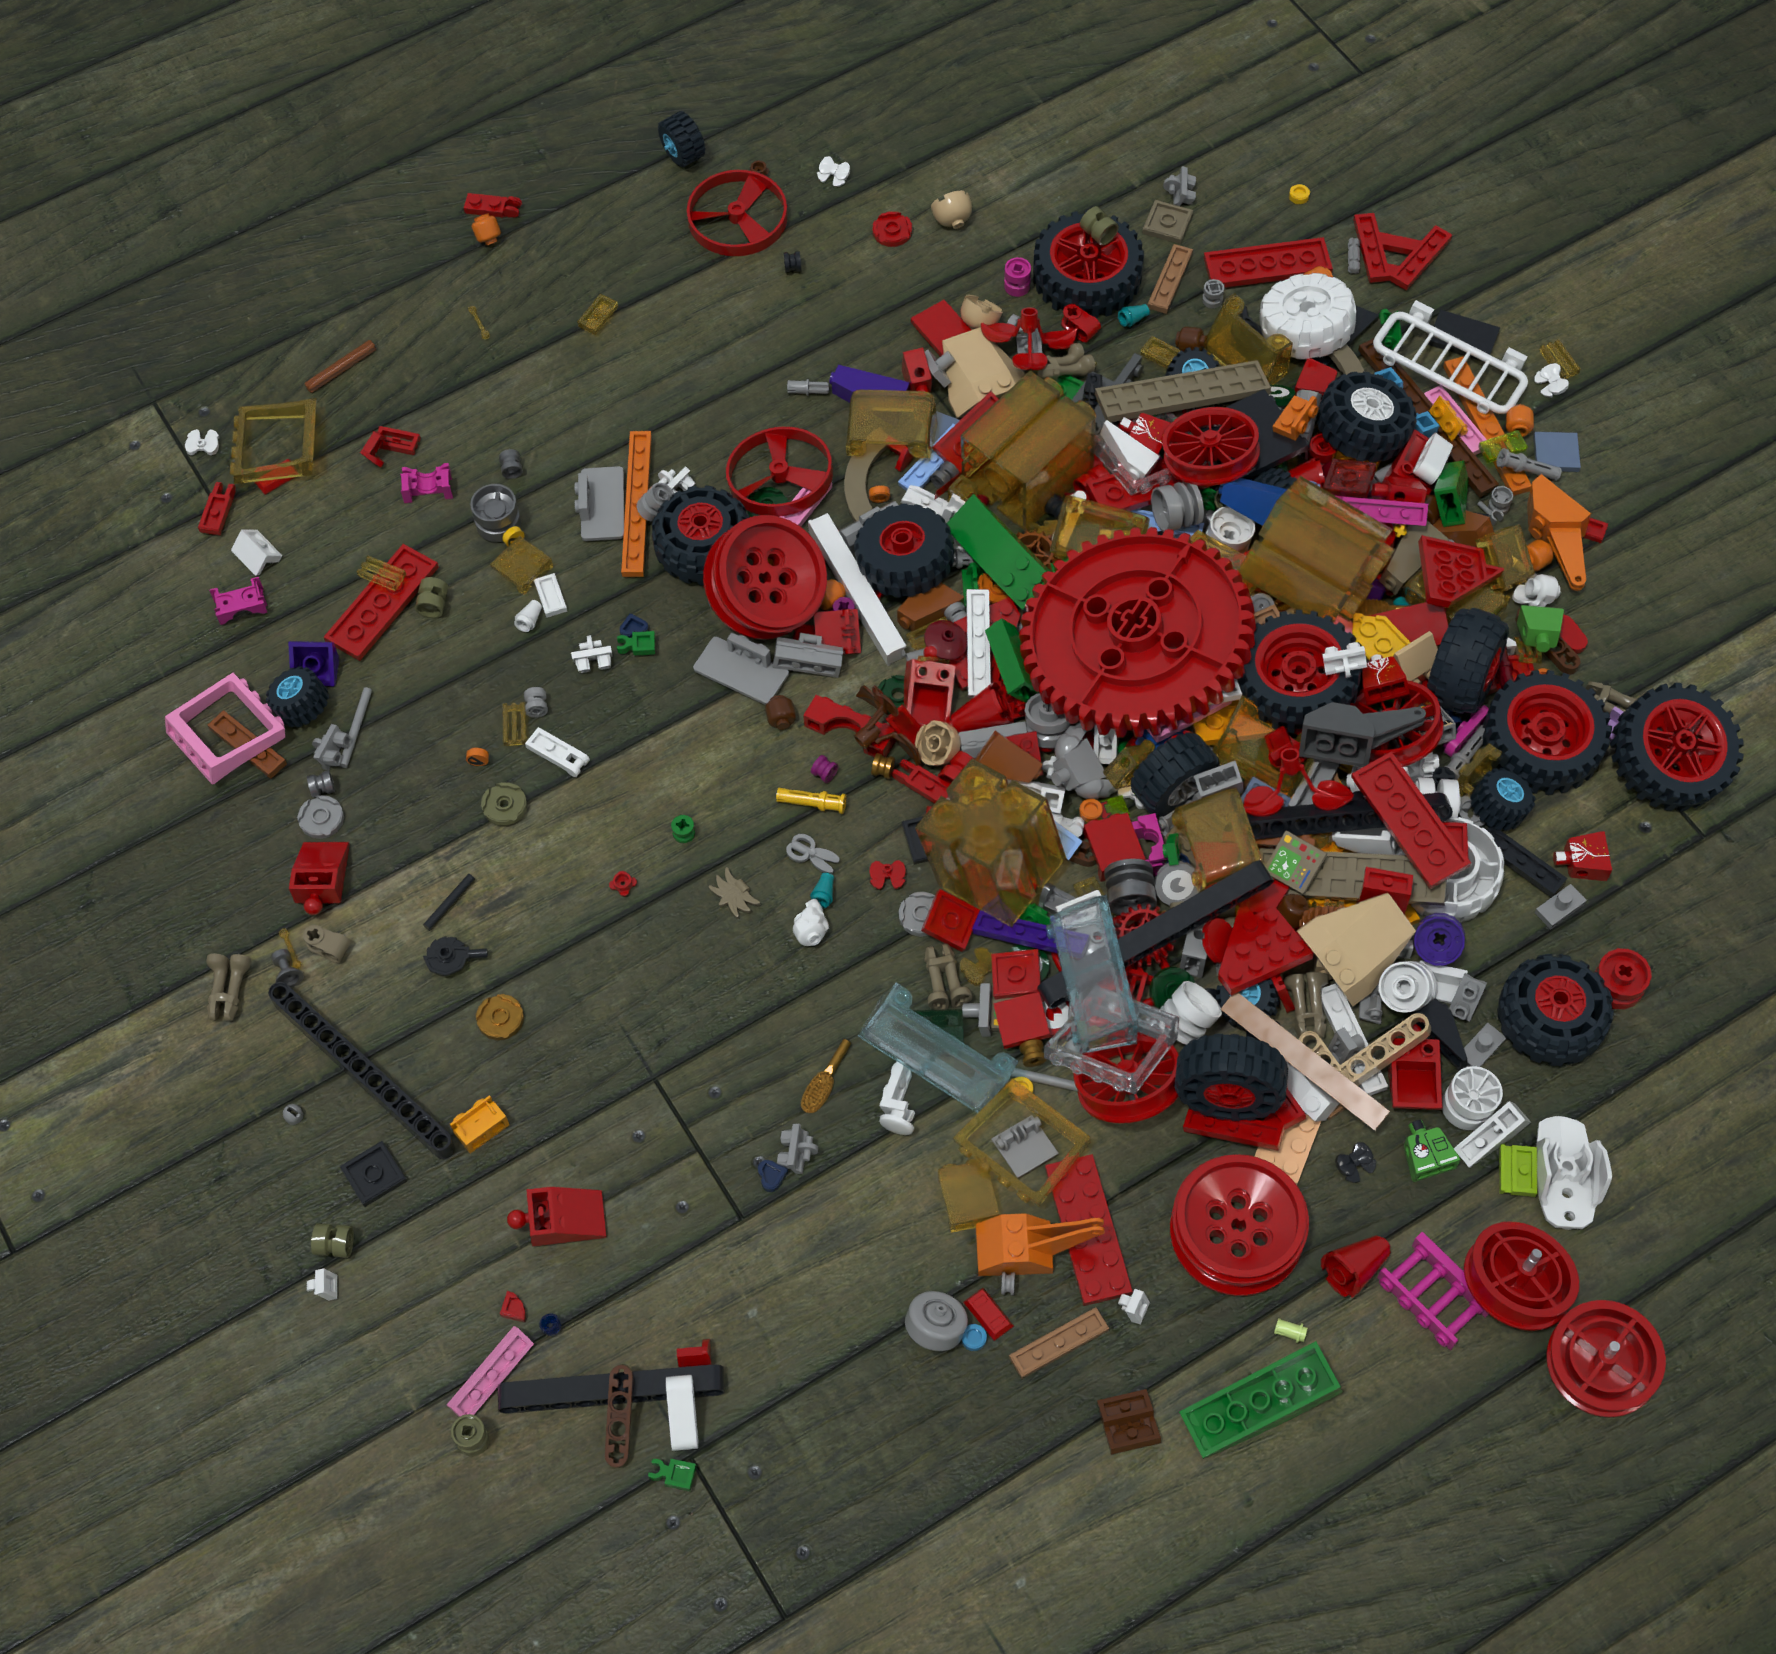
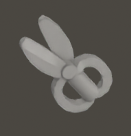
M806 834L795 835L792 843H789L786 847L787 855L791 860L800 863L810 859L813 866L823 873L833 874L832 867L824 860L833 863H839L840 858L832 851L815 848L814 840ZM804 840L808 842L811 847H808L798 841ZM791 849L803 854V856L795 855Z

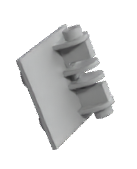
M1031 1115L991 1139L1017 1179L1059 1154L1040 1127L1042 1124L1037 1116L1034 1118Z

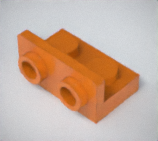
M1294 395L1272 426L1273 432L1296 441L1299 435L1306 431L1310 419L1315 418L1318 413L1317 397L1312 396L1307 401Z

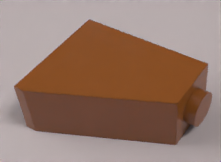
M1466 511L1465 524L1443 527L1441 517L1433 524L1448 539H1452L1455 543L1473 547H1482L1494 535L1490 517Z
M940 583L937 587H932L927 593L908 597L897 610V622L904 629H909L916 633L927 628L935 621L946 619L944 612L948 606L955 602H962L964 604V596L945 584Z
M995 730L969 768L974 773L1030 783L1032 779L1038 778L1042 772L1041 766L1043 764Z

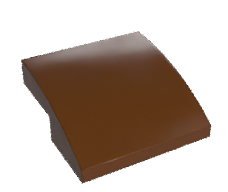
M1147 1389L1097 1400L1111 1455L1161 1443V1437Z

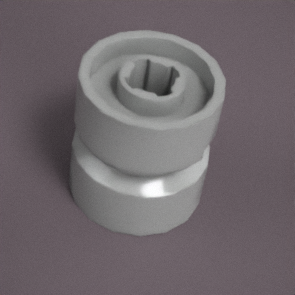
M664 483L653 484L637 501L638 513L645 520L653 521L664 501L671 500L670 497L674 494L673 490Z

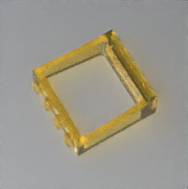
M316 398L287 403L239 407V416L234 415V428L238 429L233 431L232 440L236 447L232 446L231 459H235V462H230V475H234V484L312 475ZM304 418L303 452L300 459L242 469L244 430L247 420Z
M1014 1078L953 1137L954 1142L960 1146L958 1150L969 1159L971 1156L979 1160L977 1165L988 1174L990 1171H993L999 1176L997 1181L1006 1188L1012 1186L1018 1191L1016 1195L1027 1204L1029 1201H1032L1038 1207L1091 1143L1089 1135ZM1011 1098L1016 1099L1075 1144L1041 1189L1036 1192L967 1140L993 1113Z

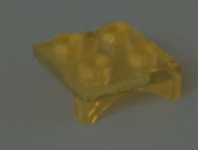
M519 536L490 566L517 586V590L525 595L535 578L543 571L550 570L553 567V563L549 556Z
M1490 743L1484 749L1479 748L1472 758L1473 761L1470 764L1465 763L1458 773L1460 777L1457 779L1460 797L1464 793L1470 796L1474 789L1471 785L1480 776L1484 777L1488 771L1492 770L1491 760L1496 761L1502 755V752Z

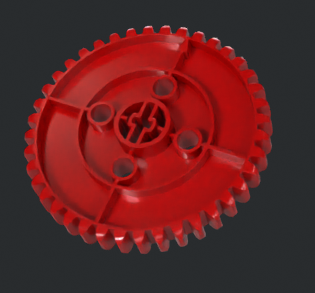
M1134 527L1130 530V535L1124 536L1121 529L1115 530L1113 539L1108 540L1106 535L1101 534L1097 536L1098 543L1092 545L1090 541H1085L1081 543L1083 551L1078 553L1076 550L1071 549L1066 552L1067 562L1056 560L1053 563L1055 573L1050 571L1043 573L1041 576L1043 584H1037L1033 587L1034 598L1027 599L1025 604L1027 612L1022 614L1021 617L1023 628L1019 632L1021 641L1020 653L1024 659L1025 671L1030 675L1033 689L1039 692L1041 700L1045 704H1051L1053 712L1057 715L1065 714L1067 722L1074 724L1080 720L1083 730L1089 731L1097 725L1099 735L1105 736L1111 729H1115L1117 738H1123L1127 730H1132L1135 738H1141L1144 734V729H1150L1153 736L1160 735L1161 726L1164 725L1170 731H1175L1178 729L1177 721L1181 719L1186 724L1193 723L1194 712L1197 711L1201 715H1207L1210 712L1209 702L1221 704L1224 701L1222 691L1232 692L1234 690V679L1242 678L1245 673L1244 665L1251 660L1250 649L1255 645L1254 632L1256 630V621L1249 588L1246 583H1243L1241 573L1233 569L1232 562L1228 558H1221L1220 551L1215 547L1207 550L1206 541L1202 539L1196 540L1192 544L1190 534L1183 533L1177 539L1175 538L1174 530L1167 529L1163 535H1158L1156 527H1150L1146 534H1141L1139 527Z

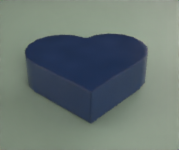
M631 613L620 626V635H625L628 638H632V632L649 631L647 622Z
M763 1160L758 1165V1174L762 1178V1187L767 1192L777 1191L785 1179L788 1169L771 1160Z

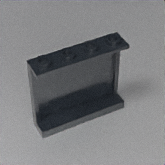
M1265 389L1225 407L1248 415L1257 425L1259 432V459L1256 465L1240 478L1248 480L1299 454L1305 460L1308 459V449L1310 446L1305 437L1302 438L1299 435L1295 441L1273 432L1272 426L1284 410L1279 409L1272 395L1269 396ZM1209 427L1201 428L1200 430L1204 433L1209 430ZM1212 427V430L1218 431L1220 427Z

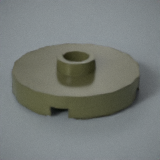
M501 782L495 784V787L487 789L481 800V808L484 816L491 823L510 825L523 817L527 810V800L524 792L518 785L510 782Z

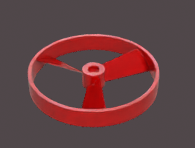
M729 170L712 175L693 190L687 203L688 225L692 236L704 248L720 255L747 256L758 253L775 243L782 235L787 224V203L783 191L772 179L754 171ZM729 182H745L737 201L729 204L728 212L692 211L698 199L710 189ZM766 188L778 197L784 209L779 224L770 233L746 213ZM728 215L731 223L739 224L750 243L730 245L713 241L701 234L692 221Z
M774 427L754 433L737 445L727 461L726 478L731 495L740 501L746 510L758 515L786 516L811 507L825 495L833 479V465L828 447L817 435L796 427ZM787 439L804 441L818 448L828 460L827 472L788 466V463L785 461ZM768 442L773 460L769 465L771 475L737 491L731 483L732 473L736 464L748 451ZM771 478L776 483L788 481L811 491L802 498L782 504H764L746 498Z

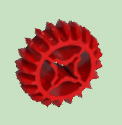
M1138 904L1137 911L1129 907V915L1122 912V920L1117 919L1115 921L1117 927L1112 930L1113 934L1117 935L1113 937V941L1159 916L1160 907L1157 906L1152 911L1150 904H1147L1146 909H1142L1141 904ZM1142 920L1139 926L1128 928L1132 923ZM1171 943L1139 960L1138 966L1141 967L1143 961H1147L1148 967L1152 966L1151 960H1155L1157 964L1161 963L1159 956L1167 959V951H1173L1174 946Z

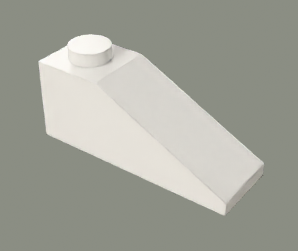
M1106 420L1100 432L1102 438L1122 471L1131 480L1142 484L1155 468L1160 456Z
M1287 1062L1288 1090L1302 1110L1314 1121H1326L1340 1103Z
M1509 1101L1460 1142L1454 1150L1467 1166L1471 1168L1498 1149L1501 1144H1505L1531 1121L1515 1103Z

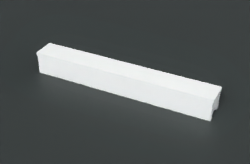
M827 513L816 519L809 520L808 528L811 537L819 546L825 561L837 581L844 586L847 598L853 600L855 609H858L859 619L886 665L889 666L891 663L906 657L904 651L906 644L871 585L867 582L866 577L861 574L855 558L829 514Z

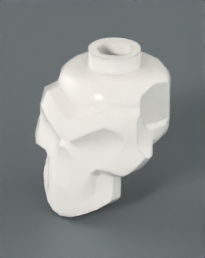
M1540 574L1535 578H1529L1525 585L1519 584L1512 595V599L1520 604L1545 607L1559 596L1560 586L1555 577Z
M812 899L805 903L807 908L794 918L793 933L798 942L803 946L818 944L829 929L828 921L817 899Z

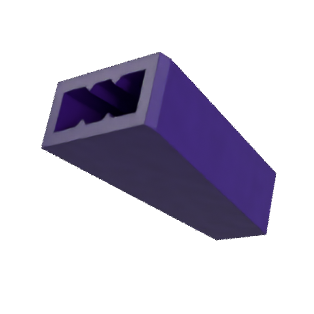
M842 365L837 366L836 371L831 373L829 384L832 385V394L893 427L898 426L910 396V382Z

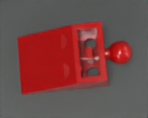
M1414 429L1408 442L1404 445L1400 454L1397 455L1385 476L1417 478L1427 489L1426 495H1429L1435 482L1429 485L1413 473L1429 438Z
M926 646L923 650V655L927 661L911 659L906 662L904 707L921 727L934 720L948 724L950 720L956 665L937 663L936 660L939 658L936 656L937 649L934 646ZM920 668L925 670V673L922 675L919 674ZM941 671L944 672V679L940 675Z
M303 842L291 871L289 891L295 903H304V910L309 915L319 914L323 908L322 903H341L350 846L349 842Z
M1415 1024L1413 1026L1414 1031H1422L1419 1025ZM1405 1037L1395 1038L1393 1044L1397 1046L1402 1045L1405 1042ZM1425 1039L1388 1065L1392 1108L1442 1110L1439 1040Z
M565 1187L526 1189L528 1213L516 1209L507 1216V1223L513 1229H521L526 1223H529L532 1247L606 1238L602 1190Z

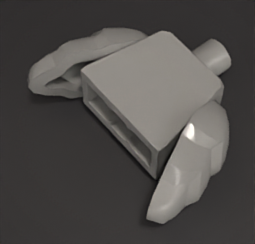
M1081 723L1069 726L1065 733L1058 738L1055 746L1057 760L1053 762L1056 772L1051 775L1052 782L1057 786L1063 784L1066 790H1075L1080 797L1086 799L1106 798L1120 789V783L1114 780L1103 779L1108 775L1087 738L1082 740L1086 730L1082 729Z

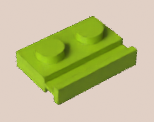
M1500 1145L1499 1194L1510 1193V1195L1536 1197L1537 1147Z

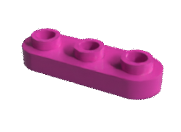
M1483 705L1477 712L1470 715L1471 719L1468 722L1463 721L1457 729L1456 739L1444 743L1445 754L1452 757L1454 753L1459 752L1479 726L1483 725L1489 709L1487 706Z

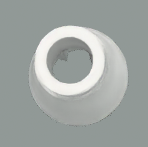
M531 600L515 616V626L523 632H529L534 629L542 605L536 600Z

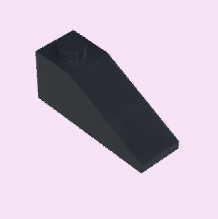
M1435 998L1415 1013L1425 1015L1431 1025V1033L1426 1039L1439 1040L1440 1053L1460 1071L1467 1067V1056L1450 1008ZM1423 1022L1415 1023L1419 1025L1422 1030L1426 1026Z

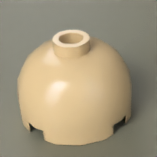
M962 190L947 193L944 195L945 199L940 202L936 199L931 204V210L936 221L942 226L953 227L954 229L964 226V222L969 219L972 212L970 196Z
M969 294L965 296L962 303L961 317L969 328L974 330L979 327L981 328V323L986 325L998 323L1003 313L1001 312L1002 309L986 299L981 301L978 300V296Z
M934 720L920 728L916 735L915 747L918 749L921 760L925 764L943 766L949 764L950 760L960 751L961 740L957 730L952 725Z

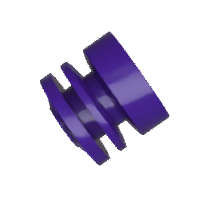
M1433 913L1419 922L1414 935V946L1418 955L1425 962L1444 966L1454 962L1461 955L1465 946V932L1462 924L1454 916L1447 913ZM1438 932L1440 935H1446L1444 943L1434 941L1436 938L1435 933Z

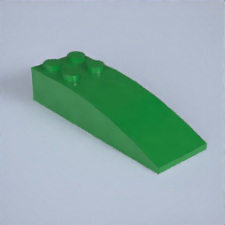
M973 494L946 524L949 525L953 537L978 565L1022 610L1026 611L1025 604L1027 599L1034 598L1033 587L1037 584H1043L1041 576L1044 572L1050 570Z
M1315 1341L1179 1411L1204 1459L1289 1421L1343 1393L1319 1345Z

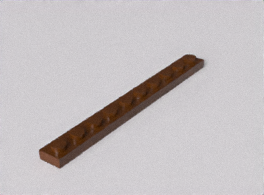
M1374 338L1359 345L1358 351L1376 372L1392 367L1402 379L1403 389L1406 391L1407 396L1411 397L1416 413L1429 412L1433 404L1399 363L1395 362L1392 366L1384 363V356L1374 348ZM1440 426L1437 434L1453 445L1448 460L1450 462L1464 460L1468 474V484L1476 494L1482 497L1498 487L1499 483L1459 435L1456 436L1454 441H1451Z

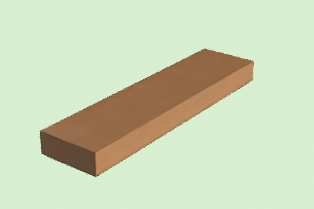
M1176 244L1173 245L1148 302L1149 309L1167 314L1191 259L1193 249Z
M1095 1307L1010 1354L1009 1359L1021 1379L1108 1332L1109 1327Z

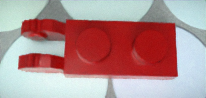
M468 193L464 204V213L474 215L489 213L490 216L516 218L519 215V209L517 208L522 205V201L520 198L513 196L507 198Z
M215 483L198 526L200 533L221 535L236 492L235 484H228L225 495H223V483Z
M906 759L901 760L900 766L910 773L909 776L896 769L891 773V776L896 781L905 784V786L941 808L945 805V798H950L955 792L954 786Z

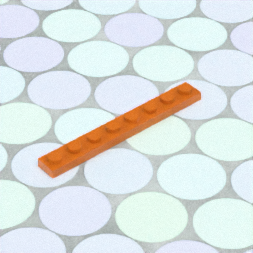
M1464 356L1444 361L1443 368L1449 379ZM1465 362L1453 382L1468 389L1475 377L1467 362ZM1477 382L1472 391L1485 398ZM1458 394L1472 423L1490 443L1487 452L1505 486L1513 492V496L1529 492L1531 483L1525 471L1515 472L1512 468L1497 466V456L1501 449L1499 446H1495L1494 443L1506 440L1507 443L1504 444L1509 452H1515L1493 411L1489 410L1486 414L1480 413L1477 410V403Z
M630 431L622 577H644L647 520L638 513L637 501L649 489L651 431Z

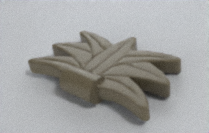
M727 867L725 868L727 882L717 875L716 881L719 888L709 885V889L715 895L722 898L719 906L729 905L731 912L737 919H739L738 910L751 913L750 908L745 902L751 905H761L758 900L749 894L750 888L742 879H735Z

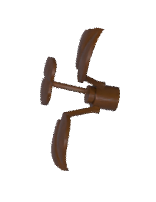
M865 685L861 686L856 697L868 702L877 711L869 722L854 735L857 743L866 749L873 742L879 744L881 741L893 737L899 746L913 759L916 766H920L921 757L917 748L903 734L892 732L879 737L881 731L875 725L883 715L886 716L888 714L887 710L895 717L899 714L894 703L876 685L872 687V691Z

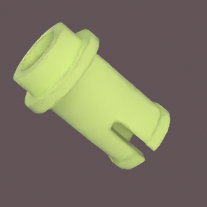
M1278 1318L1274 1334L1294 1339L1296 1343L1299 1341L1304 1342L1308 1328L1304 1327L1303 1323L1297 1325Z

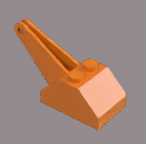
M1541 474L1532 482L1527 502L1528 531L1535 539L1543 540L1551 545L1570 588L1574 591H1580L1584 588L1586 582L1582 538L1586 534L1591 513Z
M1001 1214L977 1223L978 1276H1001L1002 1272H1005L1007 1275H1010L1012 1272H1015V1275L1053 1274L1052 1256L1104 1234V1228L1101 1227L1104 1225V1220L1101 1218H1090L1081 1221L1050 1224L1048 1220L1029 1214Z

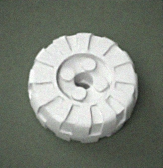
M1312 273L1310 275L1298 274L1291 276L1289 279L1282 282L1279 281L1272 286L1268 294L1264 295L1261 301L1260 326L1263 338L1269 347L1271 346L1276 353L1285 357L1310 359L1329 355L1338 348H1342L1350 340V335L1355 330L1356 305L1351 290L1341 280L1335 277H1328L1326 274Z
M1458 817L1450 818L1445 822L1467 823L1468 859L1471 865L1447 879L1445 906L1411 904L1416 912L1422 916H1428L1433 913H1447L1454 916L1459 922L1474 919L1478 913H1483L1490 907L1502 886L1504 857L1501 848L1494 842L1495 838L1486 829L1473 824V821ZM1401 847L1399 848L1397 855H1405Z

